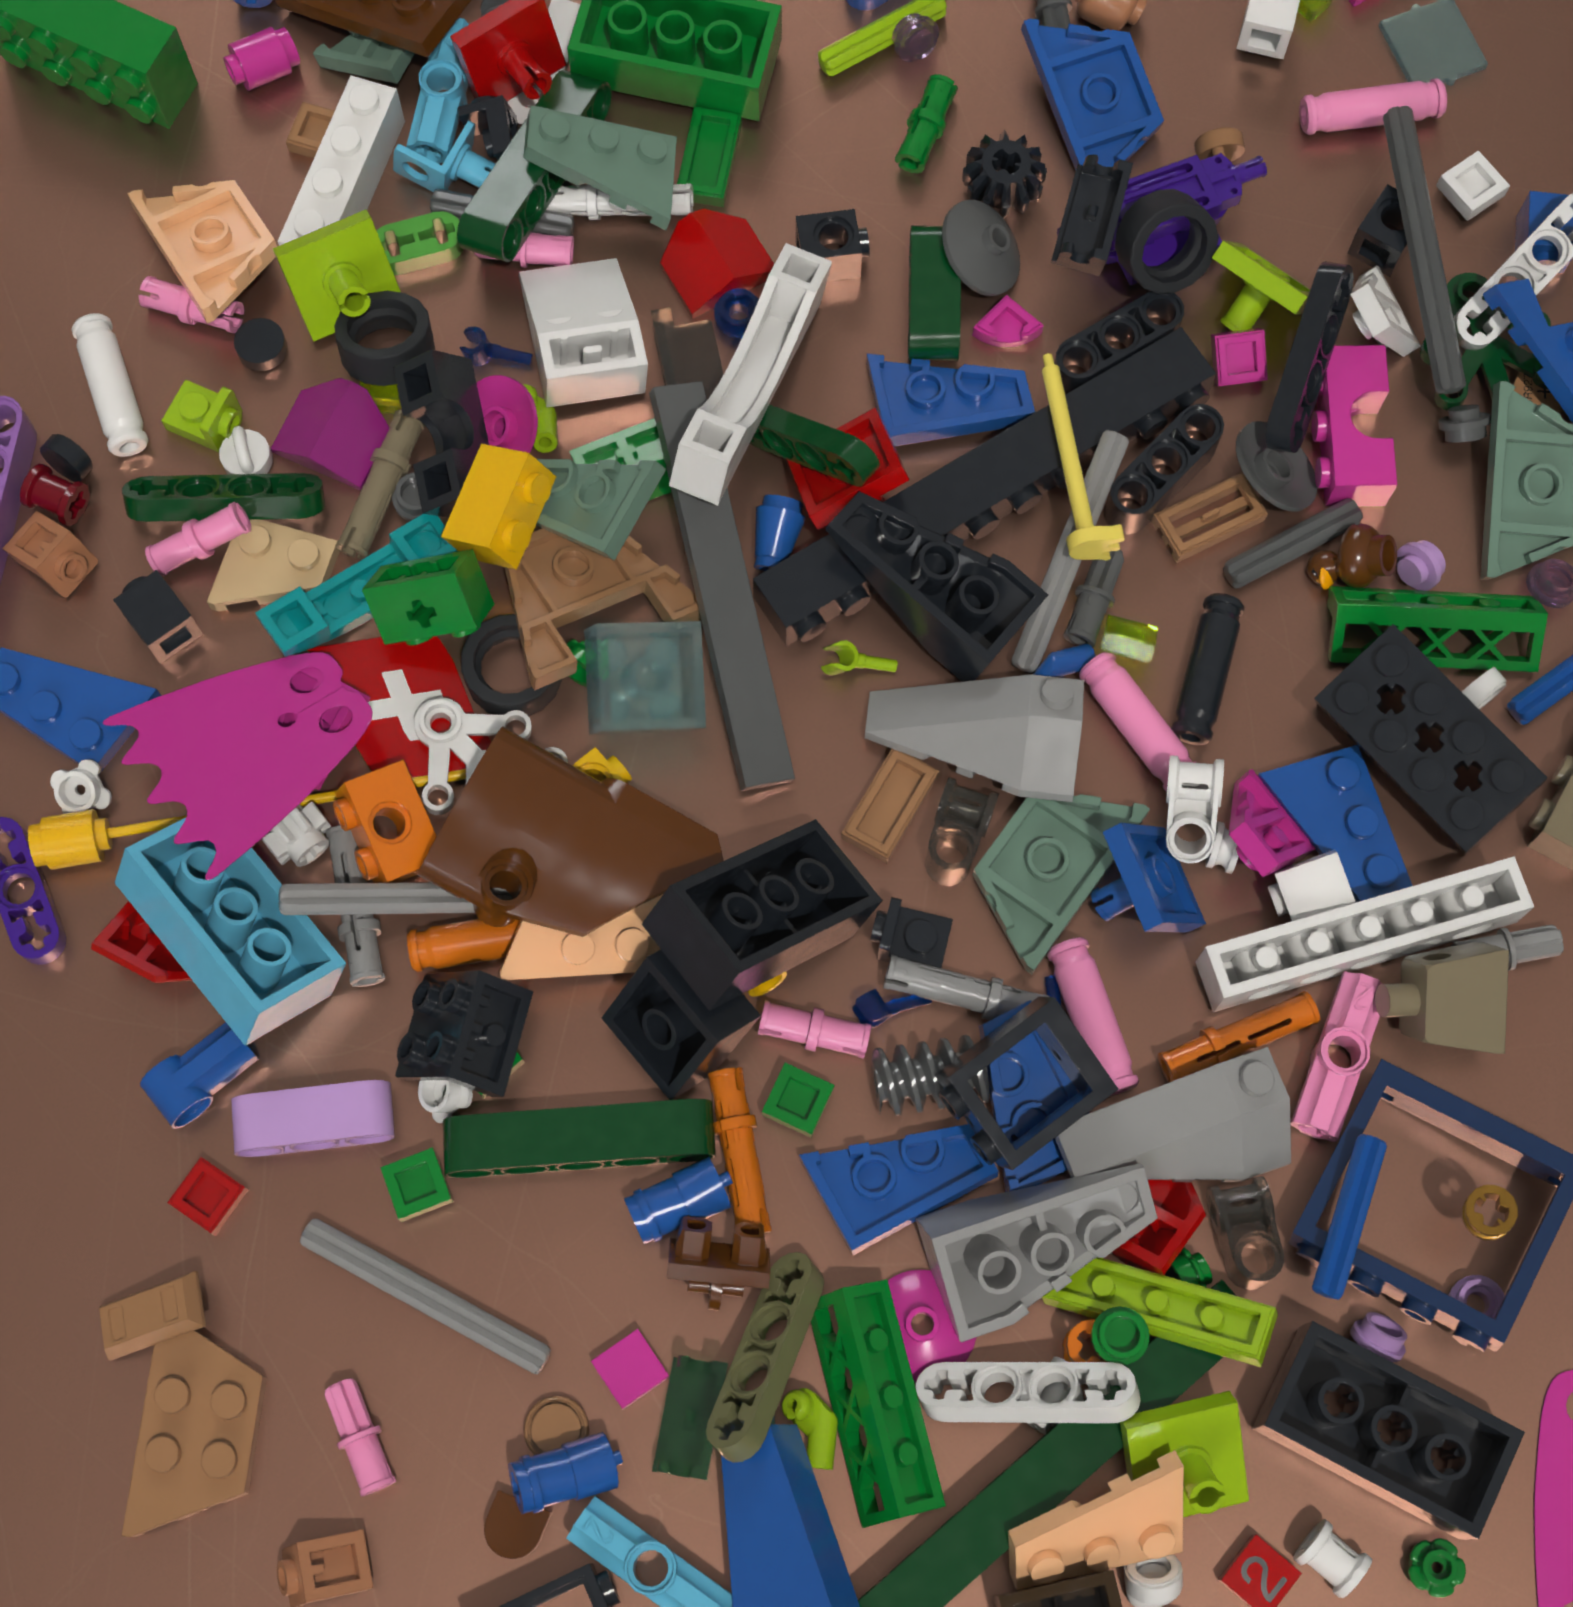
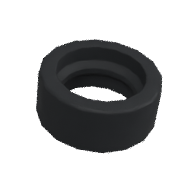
M1176 189L1156 190L1141 197L1126 211L1117 228L1115 250L1119 263L1144 289L1158 294L1175 293L1193 285L1207 271L1213 260L1212 256L1217 250L1219 236L1215 220L1190 195ZM1179 216L1186 217L1190 221L1188 239L1182 250L1168 262L1159 266H1147L1143 262L1142 257L1144 245L1150 234L1166 220Z
M394 291L368 293L367 295L370 296L371 302L365 313L360 316L350 317L340 312L334 325L341 362L351 377L365 384L378 386L395 385L397 383L393 367L431 349L435 350L429 314L418 299L406 293ZM393 327L412 332L404 342L389 348L372 349L358 344L366 335L378 329Z
M515 614L498 615L482 622L481 627L468 636L461 652V672L473 701L487 713L505 715L509 711L520 710L530 716L543 710L555 698L562 679L535 691L530 687L519 693L503 694L494 691L487 685L482 676V661L485 654L493 646L504 641L521 640Z

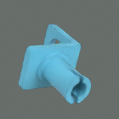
M469 120L442 165L401 144H397L393 156V170L397 174L432 192L439 188L448 190L452 181H456L458 178L480 188L496 163L472 151L475 123ZM407 162L421 167L427 175L417 172Z

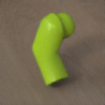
M523 384L531 394L537 410L538 427L533 446L538 452H551L558 445L554 407H546L545 399L537 395V391L533 386Z
M800 1388L789 1391L782 1400V1411L784 1416L794 1424H797L798 1428L808 1437L807 1455L812 1468L833 1470L838 1426L836 1414L816 1392L810 1389Z

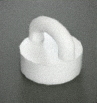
M235 426L229 439L225 438L221 444L219 459L228 475L267 474L273 463V453L266 438L259 432L249 429L244 430L241 426Z
M1172 1554L1159 1559L1124 1565V1581L1129 1603L1134 1607H1162L1176 1599L1183 1588V1570L1178 1558Z

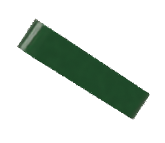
M561 70L553 78L549 91L545 95L542 94L535 106L604 121L611 106L612 89L606 81ZM527 118L464 210L457 230V241L460 248L505 262L512 261L552 202L558 189L565 182V179L523 158Z
M678 1099L448 1117L443 1119L444 1175L449 1178H478L696 1162L707 1157L712 1159L716 1157L712 1101L707 1099Z

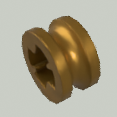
M1483 1185L1476 1188L1465 1200L1462 1207V1221L1466 1229L1473 1236L1482 1240L1494 1241L1504 1237L1515 1225L1518 1217V1206L1514 1197L1506 1189L1497 1185ZM1486 1199L1496 1201L1495 1209L1505 1214L1504 1222L1498 1218L1493 1227L1484 1225V1216L1474 1211L1475 1203L1482 1207Z

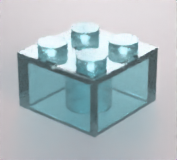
M701 621L596 623L584 630L589 735L689 732L706 728Z

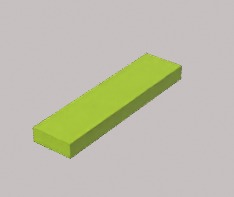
M1096 1257L1070 1276L1072 1282L1060 1291L1056 1292L1053 1289L1042 1297L1046 1305L1094 1319L1109 1308L1127 1307L1142 1316L1148 1326L1149 1335L1257 1367L1262 1366L1278 1317L1276 1307L1100 1257Z

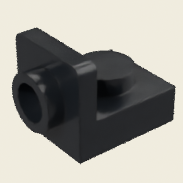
M480 96L472 100L470 104L457 108L458 117L465 126L469 120L475 123L474 136L483 135L484 145L490 159L497 158L499 160L519 130L517 116L504 96Z
M891 897L888 912L877 910L870 941L880 943L877 960L889 962L891 955H895L913 962L942 968L953 919L901 907L902 899Z

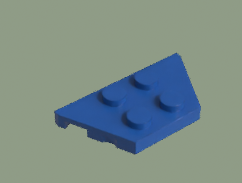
M1030 18L1023 21L1021 27L1022 34L1075 170L1078 164L1083 166L1088 155L1093 154L1098 155V164L1106 167H1113L1114 163L1118 160L1128 161L1160 129L1164 122L1130 32L1110 29L1094 31L1088 26L1069 24L1067 29L1041 26L1038 19Z

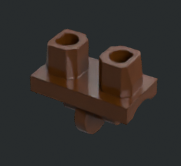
M683 1217L676 1238H670L667 1279L687 1280V1292L707 1293L708 1310L712 1311L720 1310L722 1295L743 1297L744 1286L769 1289L771 1274L770 1248H766L764 1226L762 1224L750 1222L735 1224L732 1244L711 1242V1221L701 1217Z

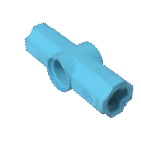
M458 18L430 54L428 62L422 66L419 72L420 93L406 147L438 164L445 161L453 147L460 120L457 108L468 104L466 95L468 80L450 38L451 35L469 25L464 18Z
M594 1496L583 1510L566 1537L568 1541L628 1583L634 1591L646 1596L659 1607L733 1606L732 1593L597 1496ZM648 1551L661 1553L666 1558L668 1564L666 1578L656 1586L643 1584L636 1573L638 1559L643 1553Z

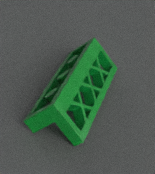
M1330 586L1327 607L1333 620L1327 657L1330 662L1352 663L1387 630L1383 631L1378 625L1390 627L1394 624L1400 631L1406 627L1422 628L1429 639L1417 648L1436 667L1489 670L1495 667L1501 671L1538 672L1548 613L1536 596L1380 588L1358 589ZM1346 624L1369 625L1378 635L1362 648H1343ZM1431 628L1442 629L1439 630L1437 633H1434ZM1459 629L1473 630L1482 640L1465 654L1451 653L1443 643ZM1482 630L1493 631V632H1492L1491 634H1489L1488 636H1486V634H1485ZM1511 632L1530 633L1526 657L1504 656L1495 644ZM1436 647H1438V648L1441 650V652H1431V651H1432L1433 649H1435ZM1490 649L1494 655H1484V653Z
M888 1280L843 1287L821 1296L813 1314L811 1325L832 1409L838 1419L837 1429L862 1528L945 1507L941 1484ZM831 1307L834 1308L838 1324L837 1334L833 1330L828 1310ZM846 1367L850 1371L853 1383L851 1390L848 1388L845 1377ZM860 1424L864 1427L867 1439L866 1448L861 1441L859 1433ZM874 1482L879 1486L884 1506L882 1511H879L873 1489Z

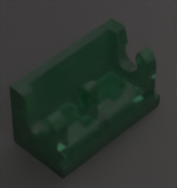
M683 1355L673 1358L652 1472L709 1482L715 1448L707 1440L706 1428L729 1371L728 1363L714 1360L709 1362L700 1361Z

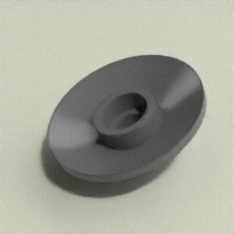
M964 200L954 205L946 214L942 227L943 246L951 267L964 284L979 294L998 296L1013 287L1020 271L1019 249L1009 225L995 209L981 201Z
M1255 421L1247 424L1237 435L1236 454L1241 469L1250 485L1271 504L1286 511L1297 512L1311 505L1317 494L1315 472L1302 448L1300 447L1296 453L1270 449L1267 447L1265 436L1267 422Z

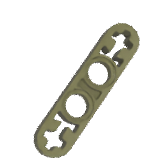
M800 1252L789 1253L778 1259L771 1267L769 1289L762 1288L708 1420L706 1428L707 1440L730 1462H743L751 1458L761 1448L824 1287L823 1274L806 1254ZM787 1320V1326L780 1336L773 1340H765L767 1331L774 1323ZM760 1370L768 1371L766 1379L758 1388L745 1391L746 1383L754 1373Z

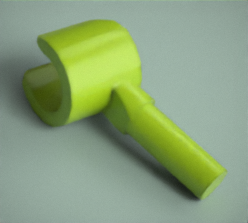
M847 640L838 641L823 647V650L836 652L840 659V664L830 663L821 666V670L829 676H835L854 668H868L894 673L897 670V660L858 653L856 646Z

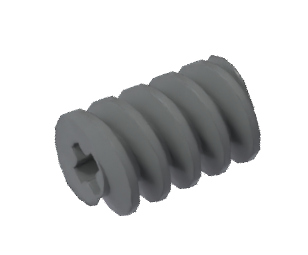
M962 1035L959 1038L957 1052L954 1051L948 1039L940 1038L935 1055L932 1054L926 1042L920 1041L916 1044L913 1059H911L904 1045H896L892 1062H889L882 1048H875L871 1064L879 1114L881 1115L883 1102L888 1101L895 1115L901 1116L904 1101L907 1098L911 1099L917 1112L921 1113L924 1111L926 1096L932 1095L940 1110L945 1109L938 1096V1092L943 1087L934 1075L974 1046L970 1036ZM985 1067L969 1079L968 1083L973 1089H976L982 1102L988 1103L989 1082L987 1067Z

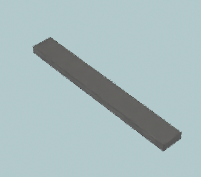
M702 381L653 387L649 393L669 482L679 442L696 410L707 401ZM671 487L740 790L745 791L790 783L795 779L728 489H726L717 506Z

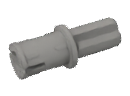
M1554 925L1509 932L1507 928H1500L1497 930L1496 935L1465 941L1457 940L1451 944L1452 947L1471 942H1485L1508 949V971L1514 970L1518 963L1559 956L1564 950L1562 933Z

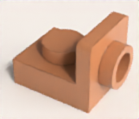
M38 511L28 519L2 548L14 561L41 577L59 595L65 598L76 589L98 564V559L71 531Z
M364 1529L295 1543L282 1549L283 1560H279L277 1563L279 1589L283 1596L289 1597L290 1607L304 1606L312 1602L363 1592L373 1588Z

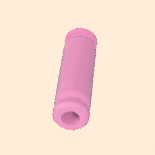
M1435 78L1426 83L1411 81L1326 92L1317 97H1314L1312 94L1305 95L1301 99L1299 106L1301 128L1304 133L1313 135L1316 131L1328 133L1384 125V114L1388 112V109L1396 106H1409L1413 110L1415 121H1421L1430 116L1433 119L1441 118L1447 108L1446 87L1443 81Z
M1103 652L1090 660L1080 670L1079 678L1084 680V683L1087 682L1093 697L1150 772L1163 782L1162 787L1167 792L1170 755L1178 756L1181 762H1193L1189 758L1188 750L1127 670L1117 664L1115 661L1116 656L1112 652Z
M1083 937L1069 939L1051 947L1047 957L1049 961H1053L1054 976L1069 1018L1118 1087V1090L1109 1097L1116 1096L1137 1087L1139 1079L1137 1075H1133L1131 1069L1132 1060L1095 959L1088 952L1090 947L1088 940Z

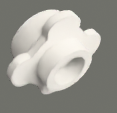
M85 759L79 763L78 768L70 771L60 769L52 774L50 783L54 789L55 799L62 808L63 814L92 808L102 810L110 805L112 794L103 787L99 777L101 769L97 762ZM78 785H83L85 787L84 794L78 793Z
M447 1080L420 1081L418 1086V1097L422 1107L432 1112V1117L437 1123H443V1119L452 1117V1114L459 1108H468L472 1102V1089Z

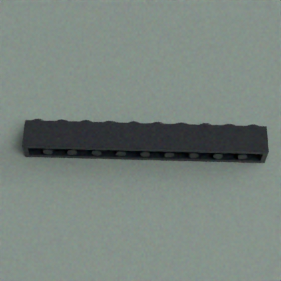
M1182 327L1065 395L1082 474L1085 472L1084 469L1090 466L1104 431L1110 430L1120 433L1128 438L1129 443L1140 436L1143 439H1149L1168 424V419L1191 405L1205 404L1209 400V392L1216 372ZM1049 405L884 501V503L916 517L920 526L944 537L948 533L964 539V541L972 536L974 539L985 537L999 525L1000 519L1014 511L1017 514L1027 512L1042 499V494L1056 486L1060 489L1067 488ZM829 534L753 578V598L786 646L798 639L801 642H806L815 638L824 631L828 621L842 613L845 616L857 613L870 602V597L877 593L876 589Z

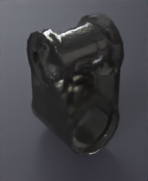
M948 778L935 815V825L929 839L925 857V868L933 881L940 885L953 886L960 884L968 877L981 840L986 836L999 793L991 791L986 795L957 785V779ZM944 847H953L961 852L964 859L954 864L947 863L938 856L937 851Z
M1263 1176L1255 1177L1252 1180V1184L1220 1190L1217 1185L1207 1187L1208 1211L1212 1226L1218 1236L1225 1270L1229 1279L1236 1286L1245 1290H1257L1266 1286L1281 1271L1284 1264V1250L1275 1221L1272 1195L1266 1179ZM1254 1248L1265 1256L1267 1261L1265 1273L1255 1274L1244 1266L1241 1257L1243 1249Z

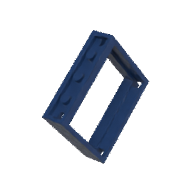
M1381 1059L1288 1244L1298 1248L1296 1254L1311 1261L1310 1265L1318 1268L1328 1232L1316 1227L1351 1158L1357 1137L1365 1131L1380 1099L1557 1187L1494 1319L1359 1248L1356 1250L1347 1281L1351 1286L1373 1297H1379L1381 1292L1401 1302L1402 1304L1399 1309L1416 1321L1431 1325L1433 1320L1449 1327L1454 1330L1452 1337L1464 1346L1469 1344L1485 1352L1486 1348L1496 1352L1505 1343L1573 1201V1154Z

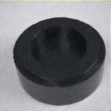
M251 319L242 324L235 334L234 346L241 362L252 370L267 371L273 369L286 356L287 342L283 331L277 323L270 319Z
M52 434L40 447V453L46 462L62 476L73 482H81L93 469L92 461L88 454L78 444L64 435Z

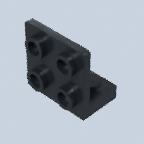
M480 970L426 974L413 996L412 1007L414 1012L408 1033L402 1038L398 1046L397 1060L399 1063L395 1076L405 1081L447 1080L491 1097H504L534 991Z

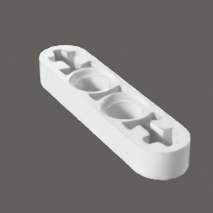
M1573 193L1566 197L1456 313L1454 323L1458 343L1461 347L1468 350L1483 349L1495 340L1511 323L1507 316L1504 319L1502 318L1500 313L1504 315L1505 313L1498 306L1495 308L1497 312L1482 327L1487 335L1478 332L1472 336L1466 330L1470 325L1466 315L1471 319H1475L1489 306L1482 299L1483 293L1498 284L1502 277L1514 276L1519 280L1529 279L1533 291L1537 295L1573 257V245L1571 243L1573 241V230L1568 236L1560 230L1573 217ZM1545 239L1555 244L1559 253L1555 264L1542 265L1537 262L1532 252L1533 245L1537 240Z
M941 1362L925 1368L916 1382L917 1396L925 1413L933 1420L941 1422L1119 1423L1131 1418L1138 1410L1141 1401L1138 1385L1131 1370L1123 1364L1114 1362ZM1007 1382L1014 1386L1013 1393L1003 1402L993 1403L984 1399L987 1389L995 1383ZM1062 1382L1071 1387L1067 1397L1060 1402L1048 1403L1040 1399L1043 1389L1051 1383ZM1082 1384H1087L1089 1390H1085L1086 1401H1083ZM943 1385H951L953 1390H947L944 1399H936L934 1394H940L943 1390ZM1119 1385L1121 1387L1120 1391H1116L1114 1400L1104 1399L1103 1395L1109 1394L1110 1386ZM972 1390L973 1400L968 1401L966 1395H971Z

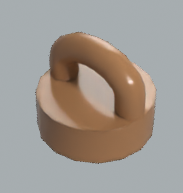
M1221 127L1207 131L1194 142L1195 152L1200 161L1222 153L1232 162L1245 153L1243 134L1240 130L1232 127Z

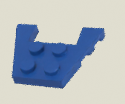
M1529 279L1494 285L1483 293L1485 301L1492 311L1498 306L1503 310L1514 326L1507 332L1518 347L1528 345L1543 366V368L1537 371V374L1573 423V322L1548 326Z

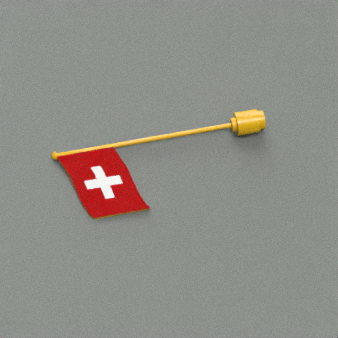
M433 636L428 641L418 645H407L405 641L385 645L382 637L308 649V653L323 652L332 656L343 670L341 682L370 697L368 704L373 711L372 720L365 733L355 745L369 770L372 772L404 760L415 787L426 786L428 784L429 747L424 745L415 733L414 718L416 712L428 700L448 698L457 702L465 714H474L455 663L441 640L437 636ZM437 718L431 724V728L437 733H444L451 727V723L445 718ZM469 736L481 750H487L491 744L488 736ZM450 750L448 782L465 780L466 765ZM337 790L310 794L300 805L303 807L310 802L321 804L336 801L335 792ZM95 809L42 817L40 823L28 826L30 854L36 867L47 865L50 870L104 861V850H109L113 847L112 838L159 831L186 818L187 815L110 828L107 818L99 819Z

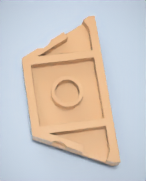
M235 180L211 182L204 186L192 184L173 186V196L146 198L143 189L127 193L133 209L207 324L214 321L276 257L273 248L277 247L274 237Z
M663 894L624 913L584 937L520 921L505 961L499 968L498 978L508 981L635 973L647 956L660 950V947L645 930L642 923Z

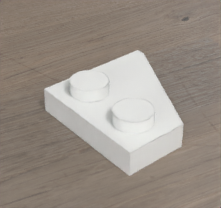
M1376 265L1360 275L1350 295L1358 308V311L1353 313V318L1362 334L1368 340L1374 337L1379 345H1385L1386 348H1391L1403 357L1421 347L1380 268Z

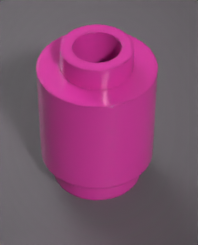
M269 27L228 44L230 55L223 57L224 64L235 85L243 83L248 91L291 74V68L300 64L297 48L285 27L277 30Z

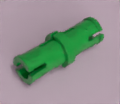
M934 74L928 78L920 103L908 116L907 133L895 156V162L899 163L898 166L907 172L922 173L936 139H940L943 136L946 128V114L958 90L957 85H953L954 81L947 76Z

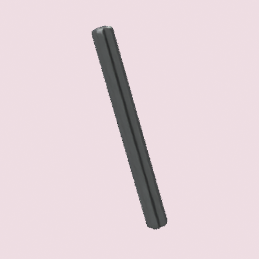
M1396 106L1388 109V112L1383 116L1385 133L1435 389L1439 394H1452L1459 392L1465 387L1466 379L1413 110L1409 106Z

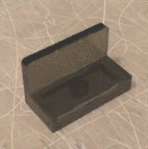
M671 307L651 310L653 336L664 386L702 381L706 399L708 400L724 375L712 322L707 319L674 325Z

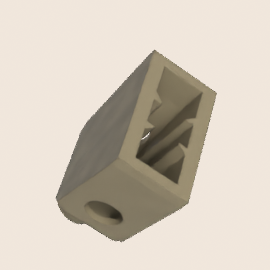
M1471 942L1406 956L1401 962V984H1380L1377 987L1375 993L1377 1012L1381 1017H1399L1401 1034L1424 1043L1505 1054L1509 950L1485 942Z

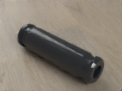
M1213 593L1207 596L1203 602L1205 610L1199 617L1175 711L1177 720L1171 727L1179 740L1188 744L1205 745L1213 738V731L1211 729L1217 722L1240 630L1239 618L1243 616L1245 610L1243 603L1238 598L1228 594Z

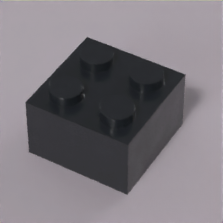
M660 949L646 957L601 1018L667 1098L673 1100L708 1078V1073L716 1071L761 1015L743 994L709 1011Z

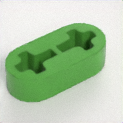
M439 211L380 227L377 233L394 275L414 272L457 259L464 250L460 248L457 241L459 219L452 213ZM445 230L448 242L439 244L436 239V232ZM397 243L400 248V254L391 257L388 245Z

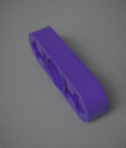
M0 817V835L6 833L11 839H14L8 843V848L12 858L18 863L9 866L6 858L0 853L1 917L11 944L19 955L33 964L43 965L51 963L65 949L66 933L42 868L41 866L36 867L33 863L29 849L28 833L13 819ZM22 877L33 879L35 890L32 897L22 904L10 903L7 892L11 883ZM33 915L40 928L46 933L51 932V934L43 938L45 945L43 948L38 950L32 944H26V942L34 938V933L30 923L23 917Z

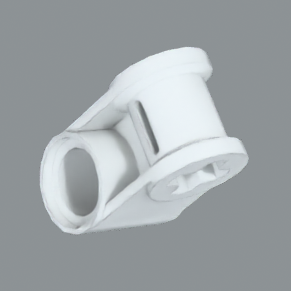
M1170 755L1166 803H1168L1166 843L1171 855L1181 862L1188 864L1198 863L1206 859L1213 851L1218 807H1221L1224 759H1216L1213 764L1181 762L1178 756ZM1192 823L1200 826L1205 831V834L1197 841H1185L1176 833L1179 827L1185 824Z

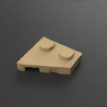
M250 520L251 532L244 533L230 540L207 603L211 610L219 612L228 610L227 605L254 600H257L259 605L272 603L299 586L306 593L330 579L340 552L336 547L337 540L265 520Z

